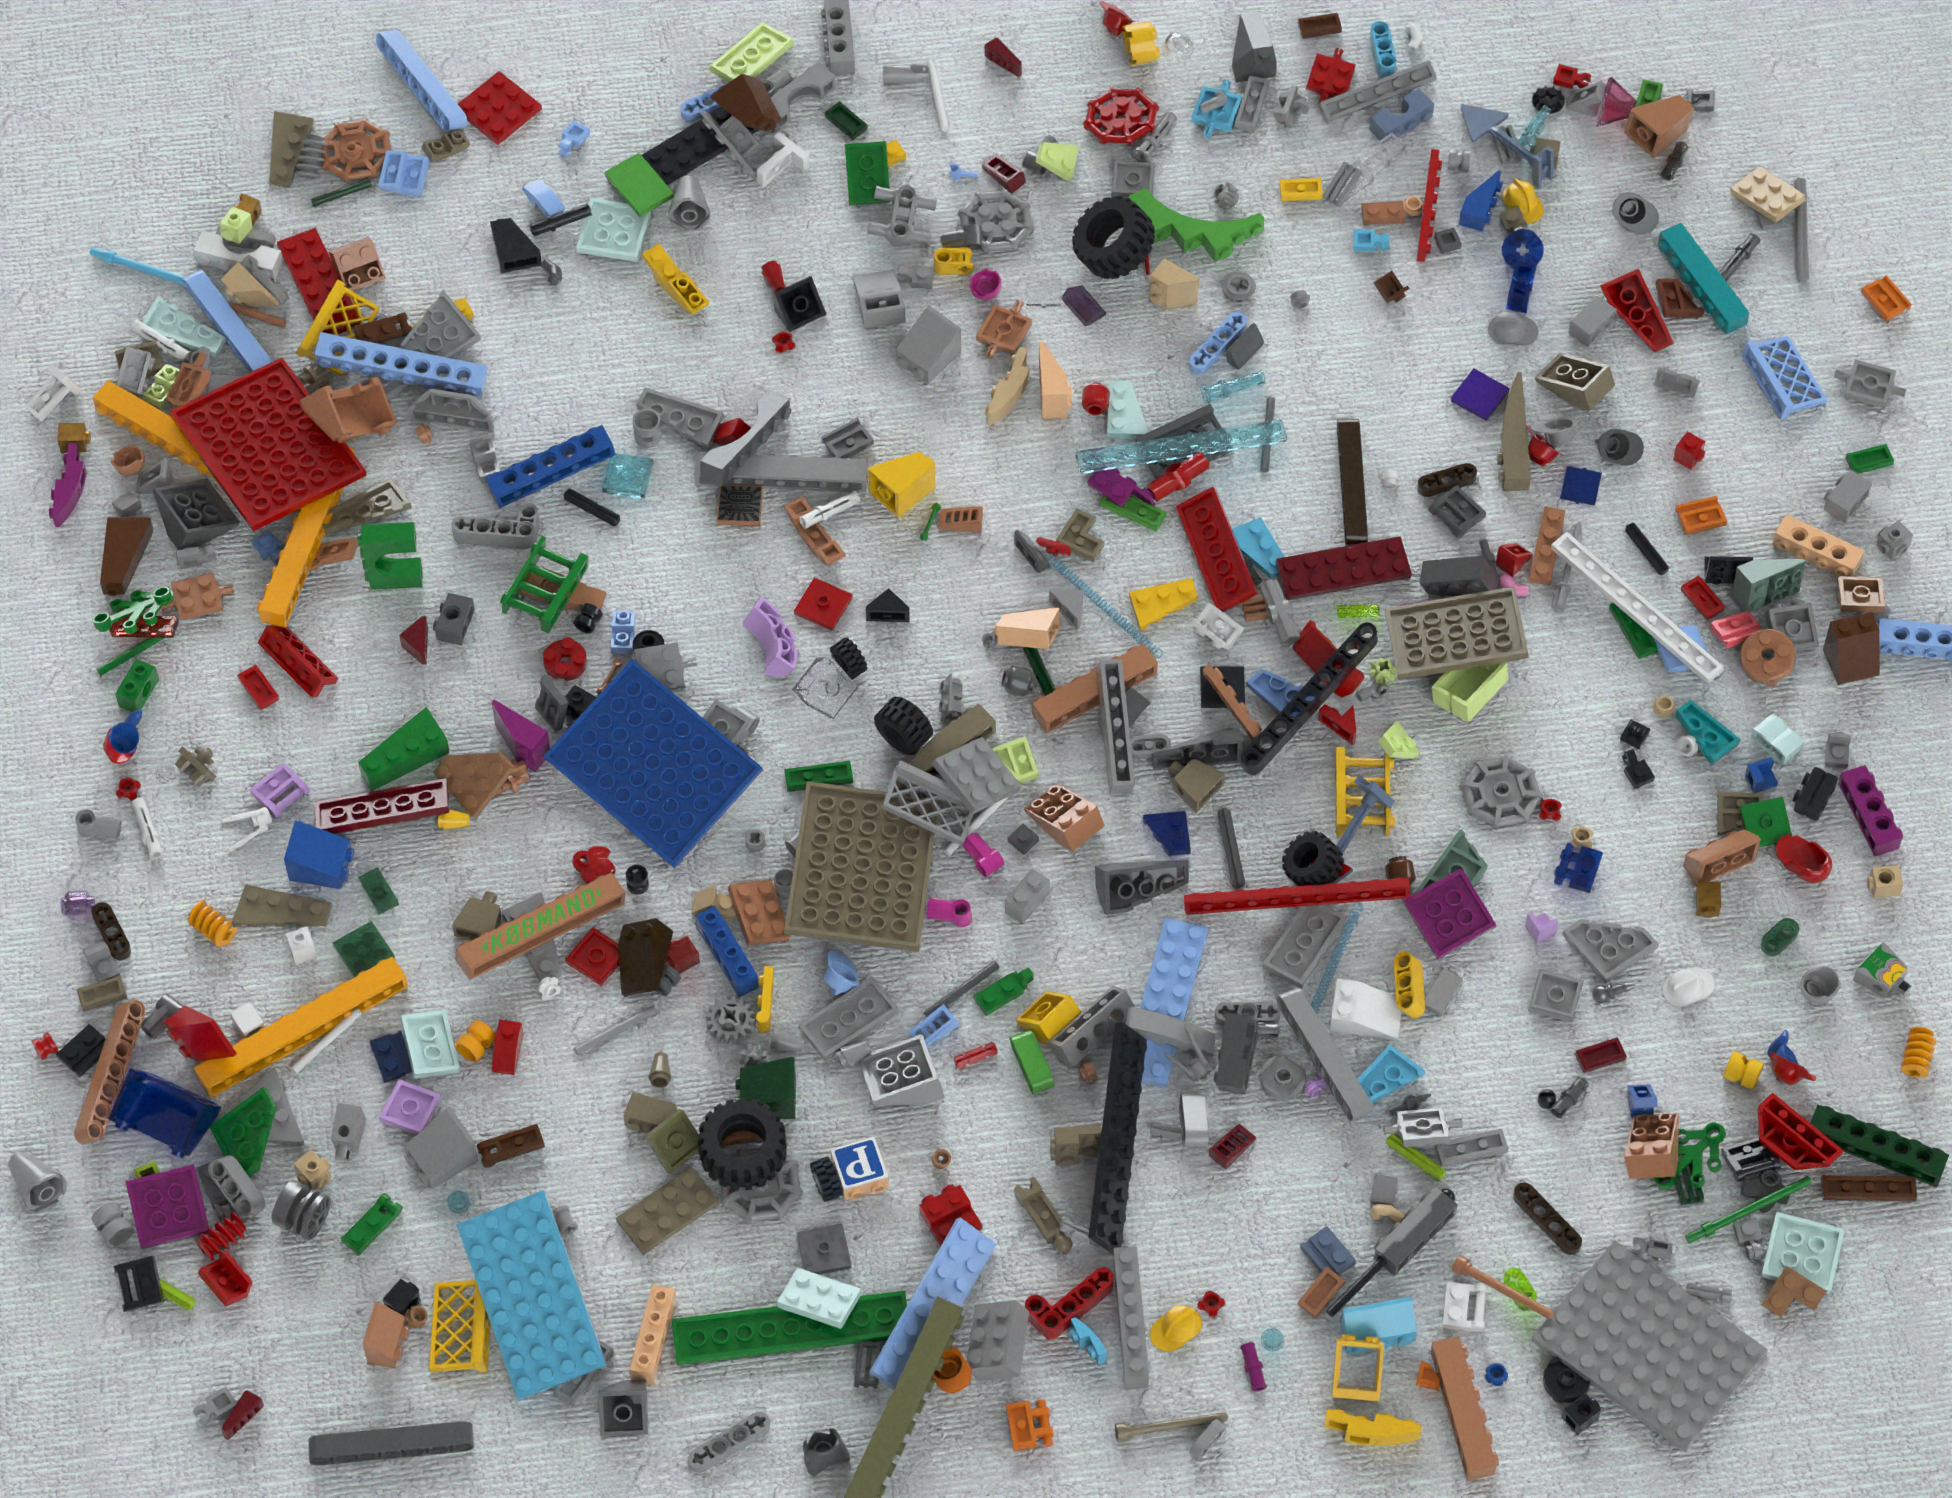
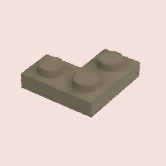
M1076 508L1056 539L1057 542L1068 545L1071 552L1092 562L1095 561L1104 547V541L1088 534L1095 523L1096 517Z

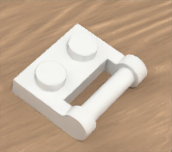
M1447 1281L1442 1328L1484 1332L1485 1297L1488 1295L1489 1287L1485 1284L1472 1285ZM1469 1295H1476L1473 1321H1467Z

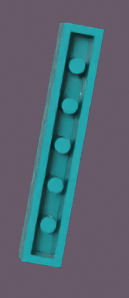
M1679 223L1660 232L1659 250L1665 253L1671 266L1680 273L1682 281L1687 283L1692 289L1693 295L1699 298L1705 311L1714 318L1716 326L1722 329L1725 334H1728L1747 325L1750 312L1684 225Z

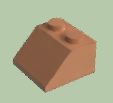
M375 1302L363 1341V1348L367 1363L395 1369L397 1361L402 1359L403 1347L401 1346L403 1339L407 1340L409 1326H407L405 1316L380 1302Z

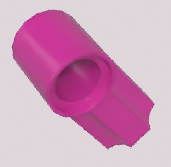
M971 833L966 837L962 847L975 861V865L982 876L987 877L1004 866V860L996 849H991L978 833Z
M930 898L927 904L926 917L953 922L958 927H966L972 921L971 906L964 899L948 901ZM959 912H966V913L963 914V915H958V914H957V913H959Z

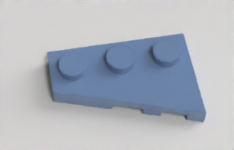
M1261 669L1246 682V687L1278 714L1303 688L1301 685L1295 686L1288 683L1285 678ZM1308 696L1307 698H1305L1306 701H1312L1315 699V697ZM1293 712V713L1291 714V716H1292V717H1297V716H1299L1301 713H1299V712Z

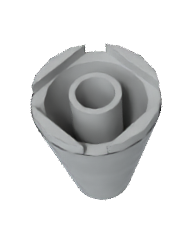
M690 175L680 178L668 213L671 224L676 229L689 232V229L700 230L710 220V209L700 183L696 177Z
M21 1151L11 1156L8 1167L26 1207L36 1212L47 1211L59 1202L57 1198L61 1193L64 1195L66 1192L67 1183L65 1178L27 1152Z

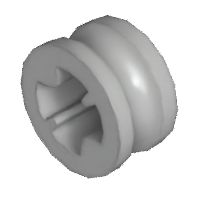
M752 829L746 833L745 843L747 849L758 852L765 847V835L761 830ZM755 838L756 840L759 838V843H755V841L751 843V839Z

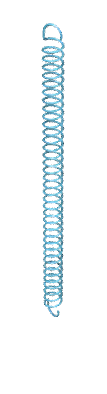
M1063 569V571L1060 573H1062V575H1065V578H1068L1066 577V574L1070 572V569H1068L1065 574H1063V572L1065 571ZM1080 584V586L1077 588H1079V590H1083L1087 587V584H1085L1084 586L1083 584ZM1094 597L1093 603H1096L1097 605V602H1099L1102 597H1099L1096 602H1094V600L1096 599ZM1099 603V608H1103L1104 606H1106V604H1103V606L1100 607L1102 603ZM1122 617L1121 620L1118 622L1119 626H1123L1125 624L1123 622L1122 625H1120V622L1124 620V617ZM1133 629L1130 633L1128 632V630H1125L1128 634H1130V636H1133L1134 638V635H1131V633L1134 631ZM1137 635V637L1134 639H1136V641H1139V644H1143L1145 641L1143 640L1142 643H1140V640L1144 638V635H1142L1139 640H1137V638L1139 637Z
M1347 925L1344 926V930H1345V931H1346V930H1349V929H1350L1349 927H1352L1353 925L1348 926V927H1347ZM1346 932L1341 933L1339 937L1340 940L1336 944L1337 947L1333 951L1334 954L1330 958L1331 961L1327 965L1328 968L1324 972L1325 975L1321 979L1322 982H1320L1319 989H1317L1316 996H1314L1312 1002L1314 1000L1318 1002L1317 1000H1319L1315 999V997L1319 998L1318 996L1322 993L1318 992V990L1322 991L1321 989L1325 986L1321 985V983L1325 984L1326 979L1330 980V977L1327 975L1330 974L1329 972L1333 973V970L1330 968L1333 967L1332 965L1336 966V963L1333 961L1336 960L1335 958L1339 959V956L1336 955L1339 953L1338 951L1342 952V949L1339 947L1343 943H1339V941L1343 942L1344 937H1351V935L1344 934Z

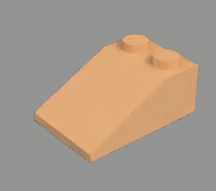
M1039 342L1042 419L1068 418V409H1072V385L1067 384L1066 374L1044 342Z

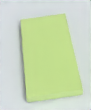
M762 22L710 66V72L728 83L741 74L756 77L794 45V41Z

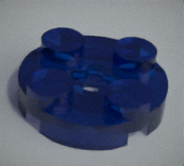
M1518 229L1504 239L1501 253L1507 266L1513 270L1524 272L1534 269L1543 257L1544 246L1540 238L1533 231ZM1521 245H1525V249L1529 250L1524 256L1517 252V248H1520Z

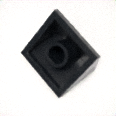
M812 276L773 293L774 310L789 332L827 315Z

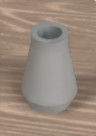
M781 1028L780 1031L774 1029L770 1047L775 1048V1051L802 1052L805 1039L799 1038Z
M866 1040L840 1047V1050L835 1053L844 1069L848 1066L851 1068L870 1053L871 1050Z

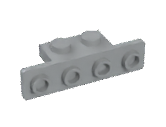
M703 110L701 112V115L704 117L703 123L709 129L713 128L715 130L717 140L722 145L725 143L729 147L728 153L734 160L738 159L742 163L741 169L748 176L751 174L757 177V171L747 160L762 146L746 125L733 115L719 126L712 116Z

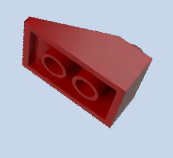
M184 1005L164 1022L168 1028L166 1031L168 1036L174 1042L177 1041L180 1046L178 1050L186 1059L205 1061L234 1057L237 1054L215 1020Z

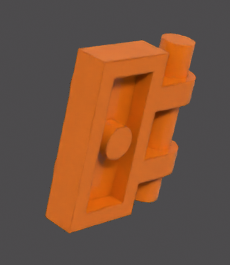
M1029 1400L1006 1404L1013 1451L1037 1448L1036 1439L1039 1438L1043 1439L1045 1447L1053 1445L1052 1437L1054 1432L1049 1423L1051 1415L1045 1400L1036 1401L1037 1408L1035 1409L1030 1408ZM1033 1419H1039L1041 1428L1034 1429Z

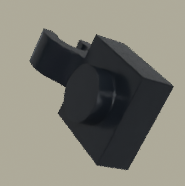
M1632 747L1624 750L1625 755L1622 756V759L1627 764L1624 773L1633 788L1637 789L1654 781L1655 776L1646 761L1643 759L1638 762Z

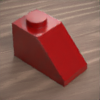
M499 1019L494 1040L492 1072L515 1075L524 1036L521 1022Z

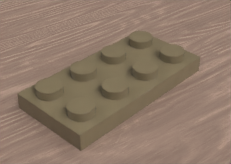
M690 1167L616 1217V1221L640 1252L645 1255L717 1206L719 1200L695 1170Z

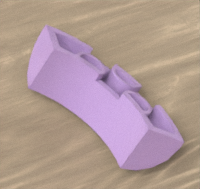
M761 596L742 625L755 635L764 650L766 666L763 673L772 677L787 676L792 672L797 662L798 650H795L793 643L795 637L790 626H785L780 619V612Z

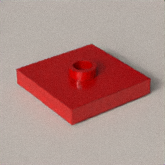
M813 578L796 606L794 615L833 631L851 602L853 594Z

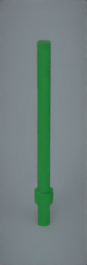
M1806 1176L1722 1218L1700 1225L1699 1229L1685 1235V1238L1689 1244L1704 1236L1707 1238L1715 1234L1716 1230L1811 1185L1812 1181L1809 1176Z

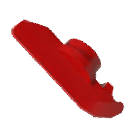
M1042 537L1036 539L1040 546L1046 548L1045 551L1047 553H1052L1055 556L1059 552L1061 555H1071V550L1065 543Z

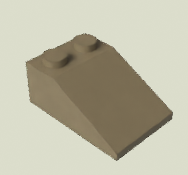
M1559 353L1535 377L1536 382L1572 406L1589 411L1615 386L1609 365L1564 353Z

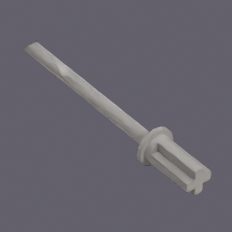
M1581 521L1577 523L1573 533V537L1577 541L1581 532ZM1567 562L1561 582H1557L1554 586L1556 591L1551 608H1554L1555 612H1559V610L1564 611L1568 593L1572 589L1568 584L1571 566Z

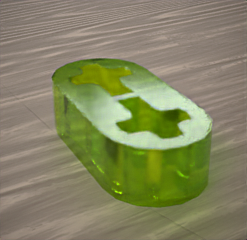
M1518 1268L1508 1269L1504 1274L1503 1284L1520 1293L1523 1292L1525 1296L1537 1301L1536 1291L1525 1274ZM1510 1276H1512L1514 1279L1518 1278V1286L1514 1281L1509 1282ZM1513 1300L1519 1309L1524 1311L1531 1310L1526 1306Z

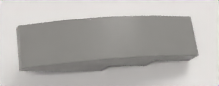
M1132 1006L1128 1008L1126 1025L1139 1035L1160 1045L1169 1043L1183 1051L1188 1049L1195 1051L1186 1033V1029L1189 1028L1202 1054L1206 1057L1213 1055L1216 1034L1171 1016Z

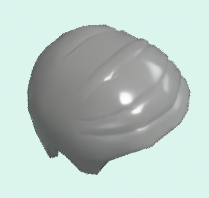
M1826 966L1807 971L1800 981L1801 993L1808 1001L1815 1004H1823L1832 1000L1838 993L1841 985L1836 971Z

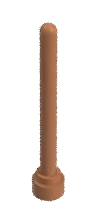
M1462 1255L1456 1258L1452 1266V1272L1460 1276L1468 1274L1548 1319L1554 1316L1551 1309L1472 1267V1263L1469 1262L1468 1258Z

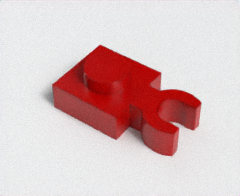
M1558 64L1553 84L1573 89L1574 85L1583 88L1589 85L1587 82L1591 81V74H1578V68Z

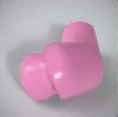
M1503 574L1500 577L1499 582L1502 588L1515 586L1517 596H1528V586L1517 585L1509 574Z

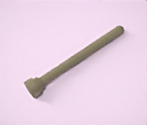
M1223 1412L1130 1426V1424H1125V1422L1116 1423L1115 1435L1118 1443L1125 1442L1132 1438L1133 1435L1211 1424L1215 1419L1226 1422L1228 1414Z

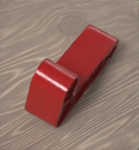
M1105 1267L1096 1269L1053 1306L1040 1295L1029 1296L1025 1301V1308L1029 1311L1028 1321L1046 1339L1051 1340L1059 1337L1071 1327L1072 1318L1079 1320L1112 1292L1114 1285L1112 1271ZM1089 1294L1091 1295V1297L1085 1299L1082 1298L1081 1295ZM1036 1306L1039 1307L1040 1310L1032 1311L1030 1310V1308ZM1066 1308H1071L1074 1311L1072 1313H1066L1063 1310ZM1052 1322L1055 1323L1056 1326L1050 1328L1047 1327L1046 1324Z

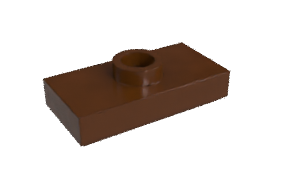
M1338 12L1298 19L1302 39L1342 33Z

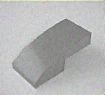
M490 438L469 443L481 483L487 482L486 478L493 473L501 471Z

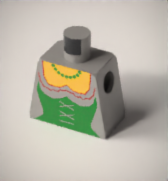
M1884 942L1859 966L1853 979L1859 985L1883 998H1886L1893 990L1904 997L1912 987L1903 980L1908 970L1907 966Z

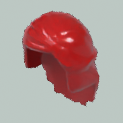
M1787 834L1786 837L1782 836L1778 840L1775 847L1777 849L1776 856L1788 871L1797 874L1798 878L1811 884H1816L1824 881L1830 875L1833 866L1832 859L1828 852L1818 843L1808 842L1798 835L1791 836L1790 834Z

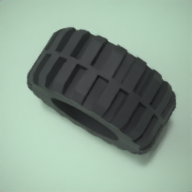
M1113 196L1112 199L1110 197L1103 198V201H1097L1093 204V207L1087 208L1084 211L1083 217L1080 216L1077 221L1078 225L1075 226L1073 231L1075 235L1072 236L1073 251L1077 258L1094 275L1104 279H1116L1120 275L1122 277L1129 275V272L1138 269V265L1141 262L1144 263L1147 259V254H1150L1152 250L1151 244H1154L1155 239L1153 235L1155 234L1154 225L1150 217L1130 198ZM1123 228L1120 236L1112 244L1104 247L1107 239L1115 231Z
M739 1098V1101L736 1102L730 1099L726 1101V1105L718 1104L715 1106L714 1113L708 1112L705 1116V1121L701 1122L699 1127L700 1133L698 1134L699 1157L704 1171L708 1172L709 1177L713 1181L718 1179L719 1185L723 1187L730 1185L732 1190H739V1187H745V1190H752V1186L757 1185L761 1187L765 1185V1180L771 1181L776 1177L775 1171H781L783 1161L786 1160L787 1155L785 1127L783 1122L780 1121V1116L777 1112H772L771 1107L767 1104L761 1106L760 1101L752 1099V1102L746 1101V1098ZM738 1131L753 1132L764 1140L762 1148L748 1157H734L724 1152L721 1148L723 1140L730 1134Z

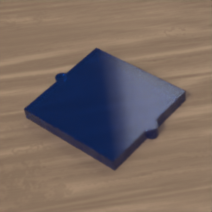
M1567 466L1560 499L1574 501L1576 504L1584 503L1595 506L1602 473L1590 471L1586 468L1580 469Z

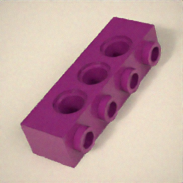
M1866 765L1841 772L1838 785L1874 857L1899 849L1903 833L1900 827L1896 826L1891 809H1887L1884 803V795L1875 785L1873 773L1868 771Z

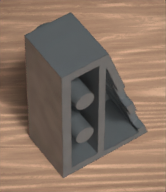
M1483 555L1428 560L1422 563L1420 585L1427 594L1461 596L1498 589L1499 575Z
M1226 1012L1222 1046L1218 1055L1219 1066L1214 1073V1082L1220 1091L1246 1095L1259 1034V1028L1253 1016Z

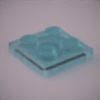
M615 453L616 455L609 459L602 486L603 493L645 499L653 467V459Z

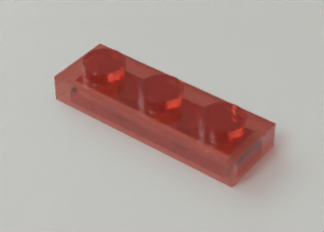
M128 616L112 623L109 631L112 637L173 638L179 621L177 616H157L158 621L155 624L146 625L143 616H141L136 623L137 631L127 634L123 628V623L128 621L130 618Z

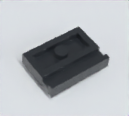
M88 1024L57 1052L56 1056L80 1078L98 1062L106 1039L94 1027Z

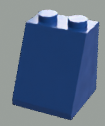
M295 820L284 857L289 881L342 889L343 881H347L349 875L348 864L354 858V849L351 848L350 840Z

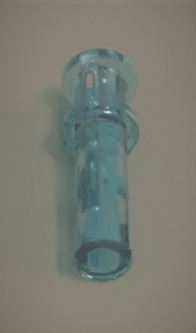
M1260 370L1259 372L1230 381L1219 380L1218 383L1210 386L1203 385L1201 386V393L1205 403L1209 404L1212 400L1221 397L1225 399L1231 393L1265 384L1266 379L1263 371Z

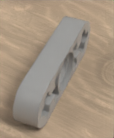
M220 226L217 228L216 234L221 235ZM251 230L240 244L223 238L224 245L255 250L261 245L274 248L276 237L272 233Z
M1224 1002L1216 1006L1214 1018L1219 1025L1224 1026L1225 1017H1223L1222 1011L1235 1013V1010H1238L1237 1014L1241 1015L1242 1011L1251 1010L1254 1013L1255 1021H1258V1023L1276 1024L1280 1020L1281 1010L1273 1002ZM1258 1010H1261L1260 1018H1258ZM1268 1011H1272L1273 1017L1268 1016Z

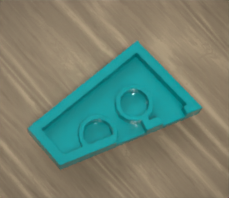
M1691 699L1676 711V718L1686 732L1696 739L1698 748L1711 766L1739 745L1740 738Z

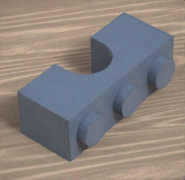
M1420 88L1403 97L1401 110L1404 114H1394L1386 107L1370 118L1369 130L1384 145L1391 141H1396L1401 135L1411 132L1417 125L1427 122L1433 116L1434 103Z

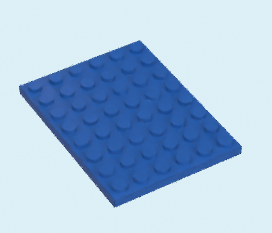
M633 659L628 662L543 756L546 761L674 869L763 771V768Z

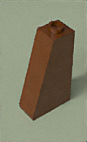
M107 517L100 578L103 594L110 596L125 595L153 534L151 517Z

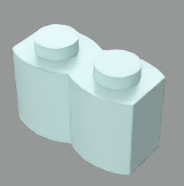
M1773 714L1756 726L1751 735L1754 742L1767 751L1781 765L1787 763L1800 752L1804 743L1799 733L1788 729L1784 720Z

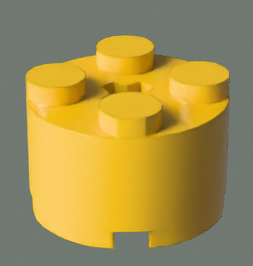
M1144 21L1123 26L1125 30L1123 32V40L1126 54H1131L1132 59H1129L1131 66L1154 62L1157 58H1160L1159 47L1155 46L1154 41L1157 38V32L1151 22Z

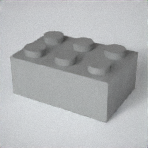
M1016 1300L975 1305L967 1362L971 1367L972 1375L979 1381L1020 1377L1029 1311Z

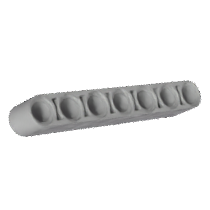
M1296 987L1277 995L1276 1000L1279 1009L1348 1120L1354 1121L1372 1113L1373 1107L1369 1097L1302 990Z

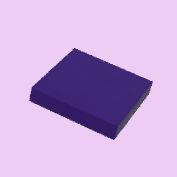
M1473 368L1451 396V402L1487 421L1507 396L1510 388Z

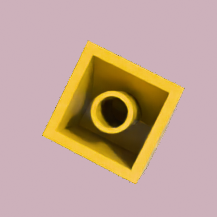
M916 452L868 468L869 493L899 518L936 488L935 462L931 457L925 456L922 452Z

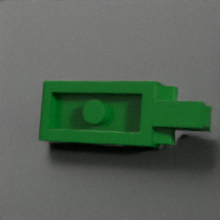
M1029 967L1019 973L1014 971L973 995V999L985 1015L988 1016L1024 994V990L1028 988L1027 984L1034 980V973Z

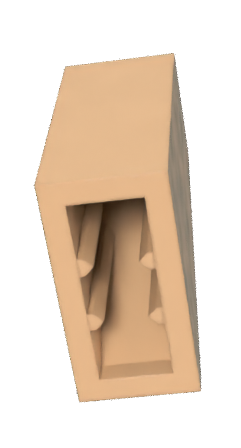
M1059 608L1003 614L999 623L995 625V635L998 636V644L1049 649L1061 627Z

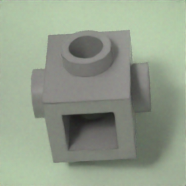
M1898 520L1890 527H1884L1878 533L1879 537L1876 546L1882 554L1887 555L1892 560L1897 555L1901 556L1908 550L1913 534Z

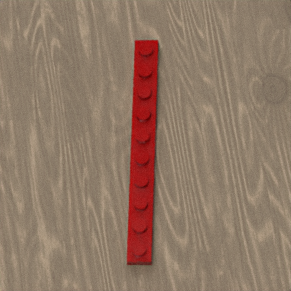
M1394 878L1321 885L1307 884L1295 887L1259 888L1255 890L1240 889L1202 894L1192 893L1184 895V906L1186 915L1407 899L1411 898L1409 878Z

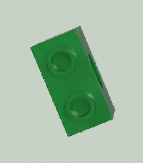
M137 659L134 661L115 693L120 708L130 712L143 708L159 681L155 666Z

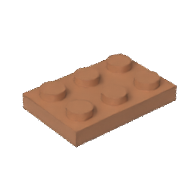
M771 879L729 885L728 892L747 946L789 941L791 935L784 934L786 920Z

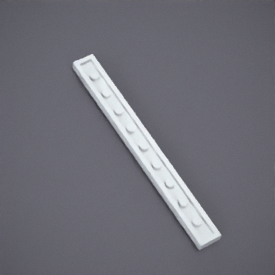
M1568 532L1551 544V549L1707 684L1723 672L1724 666Z

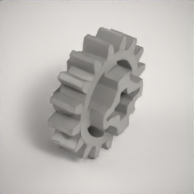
M724 996L723 1002L720 1003L718 1000H715V1007L709 1006V1013L706 1014V1027L710 1029L711 1037L717 1035L718 1042L725 1039L726 1044H729L730 1040L737 1044L738 1038L741 1037L743 1040H746V1033L752 1034V1027L755 1026V1019H753L755 1018V1013L751 1011L750 1003L744 1005L743 998L736 1001L735 996H732L731 1000ZM743 1018H746L745 1023L742 1026L741 1022L744 1021Z

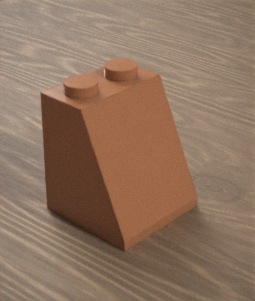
M1680 95L1634 107L1630 111L1624 133L1655 158L1687 131L1694 107Z

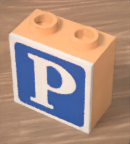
M875 1136L830 1149L831 1161L836 1169V1174H838L844 1200L858 1199L864 1194L871 1192L879 1193L889 1187L888 1174Z

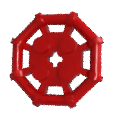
M1111 87L1108 92L1087 103L1088 110L1083 126L1085 130H1089L1099 140V143L1103 145L1106 143L1128 144L1129 146L1146 133L1153 132L1159 106L1156 102L1149 99L1140 88L1115 89ZM1112 99V102L1104 107L1102 106V104ZM1141 101L1145 107H1139L1137 105L1138 102ZM1095 113L1100 114V119L1094 120ZM1147 116L1146 121H1142L1141 118Z

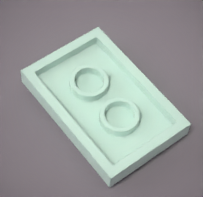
M446 1009L401 1015V1026L414 1079L459 1073L460 1067Z
M797 1268L779 1297L777 1307L842 1329L861 1296V1289Z

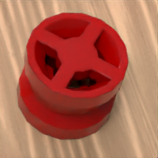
M48 1032L43 1034L42 1038L31 1041L42 1061L47 1058V1055L59 1052Z

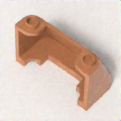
M379 377L371 378L363 385L358 383L350 388L334 391L331 385L324 386L299 401L302 410L333 441H338V443L346 442L354 437L379 433L381 436L391 432L390 428L398 424Z

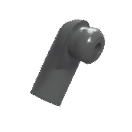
M544 259L541 263V268L549 272L548 282L556 286L559 280H562V270L555 263Z

